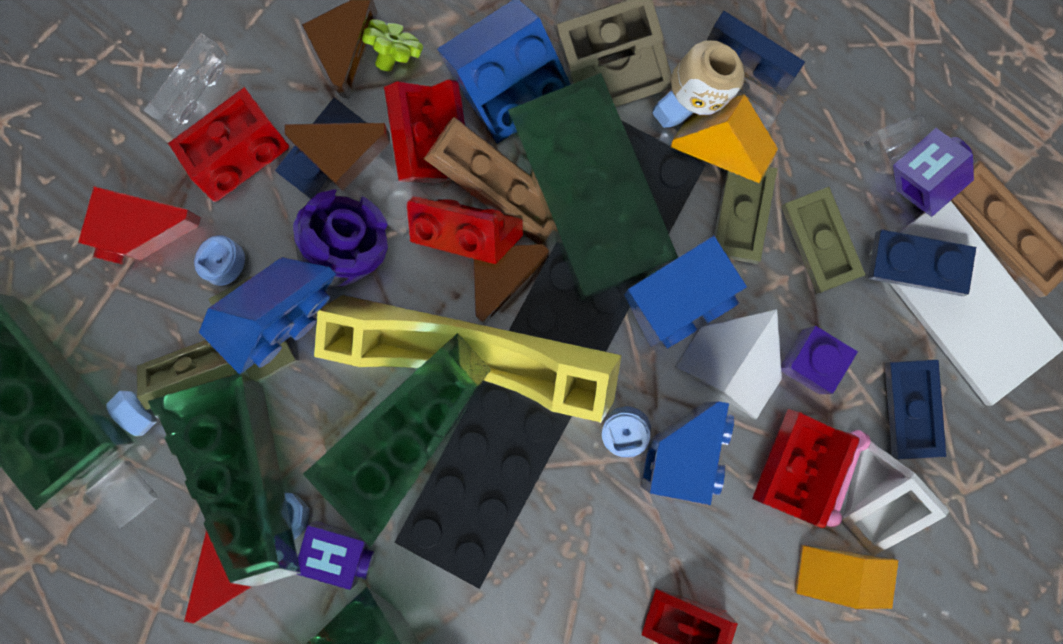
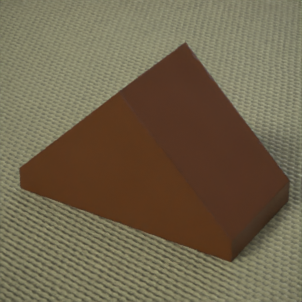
M349 0L302 24L333 86L340 97L346 99L350 98L367 44L362 41L364 29L368 28L370 20L376 19L378 13L373 0Z
M385 123L285 124V135L342 191L390 144V133Z
M543 244L514 245L497 264L474 259L475 313L477 319L484 326L548 258L549 250Z

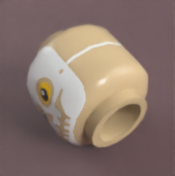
M712 40L702 41L694 45L673 69L671 77L673 94L678 102L688 111L698 115H711L721 110L742 88L745 77L743 63L737 53L728 45Z

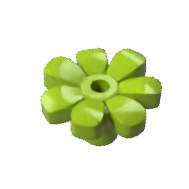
M378 19L370 20L368 28L364 29L362 41L372 45L373 49L378 52L375 61L376 67L387 72L393 70L396 61L407 63L410 56L419 58L424 46L411 33H402L403 25L388 23L386 25L384 21Z

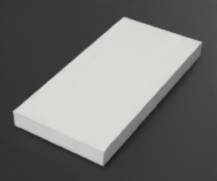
M951 201L933 217L923 212L898 232L977 247L969 295L957 296L893 283L890 284L986 406H993L1063 351V341Z

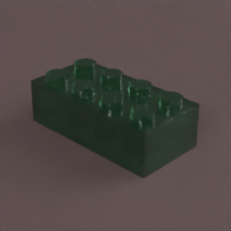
M602 73L508 110L510 128L581 300L663 268L678 258Z
M0 294V467L36 511L60 506L135 443L123 428L110 417L105 406L18 299L14 296Z

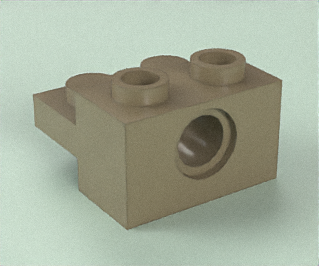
M623 0L553 24L584 117L672 88V74L662 43L664 38L653 0ZM627 50L632 51V55L598 65V60Z

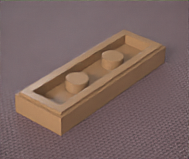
M455 117L447 123L424 158L488 208L498 210L504 215L523 219V234L536 244H542L547 240L568 205Z
M980 160L973 164L974 181L955 196L951 202L974 231L1038 297L1047 296L1063 280L1062 244Z

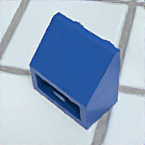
M520 0L510 1L437 48L453 79L458 81L460 91L496 144L575 93L540 18Z
M712 236L629 288L624 295L649 345L652 347L662 341L666 349L697 331L696 326L692 322L695 319L703 316L705 321L709 323L740 304L735 294L747 286L715 236Z
M281 257L209 307L199 333L239 375L253 364L261 368L282 349L280 344L290 336L295 341L300 339L315 325L317 320L313 315L330 299L326 292L336 274L330 267Z
M720 401L703 402L653 436L647 447L640 487L650 494L711 505L713 494L720 495L724 484L725 465L718 464L722 444L729 445L734 428V415L727 414L729 403Z

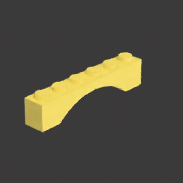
M341 295L318 311L314 357L357 367H406L469 376L516 391L538 402L552 412L600 423L615 399L622 356L346 295Z

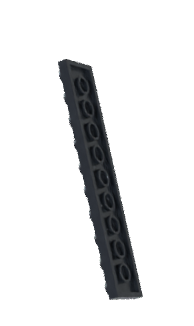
M621 121L509 331L606 352L630 308L624 294L629 288L646 278L706 165L679 150L671 148L668 144L632 125ZM482 380L394 543L480 589L572 416L552 412L538 402L516 391Z

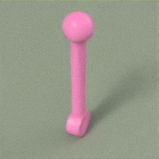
M859 430L851 433L859 437L860 442L837 497L835 508L827 522L829 527H837L841 524L842 515L840 510L861 451L866 450L870 445L869 435Z

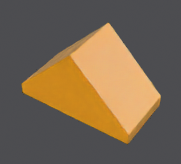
M745 94L732 98L721 110L711 115L693 113L684 122L671 144V148L757 183H760L778 150Z
M801 545L795 593L855 609H892L899 560Z

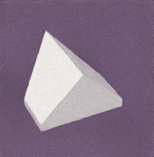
M777 309L700 327L675 367L752 418L757 419L782 380Z
M871 441L869 447L861 451L851 479L842 522L873 556L948 515L949 510L909 468Z

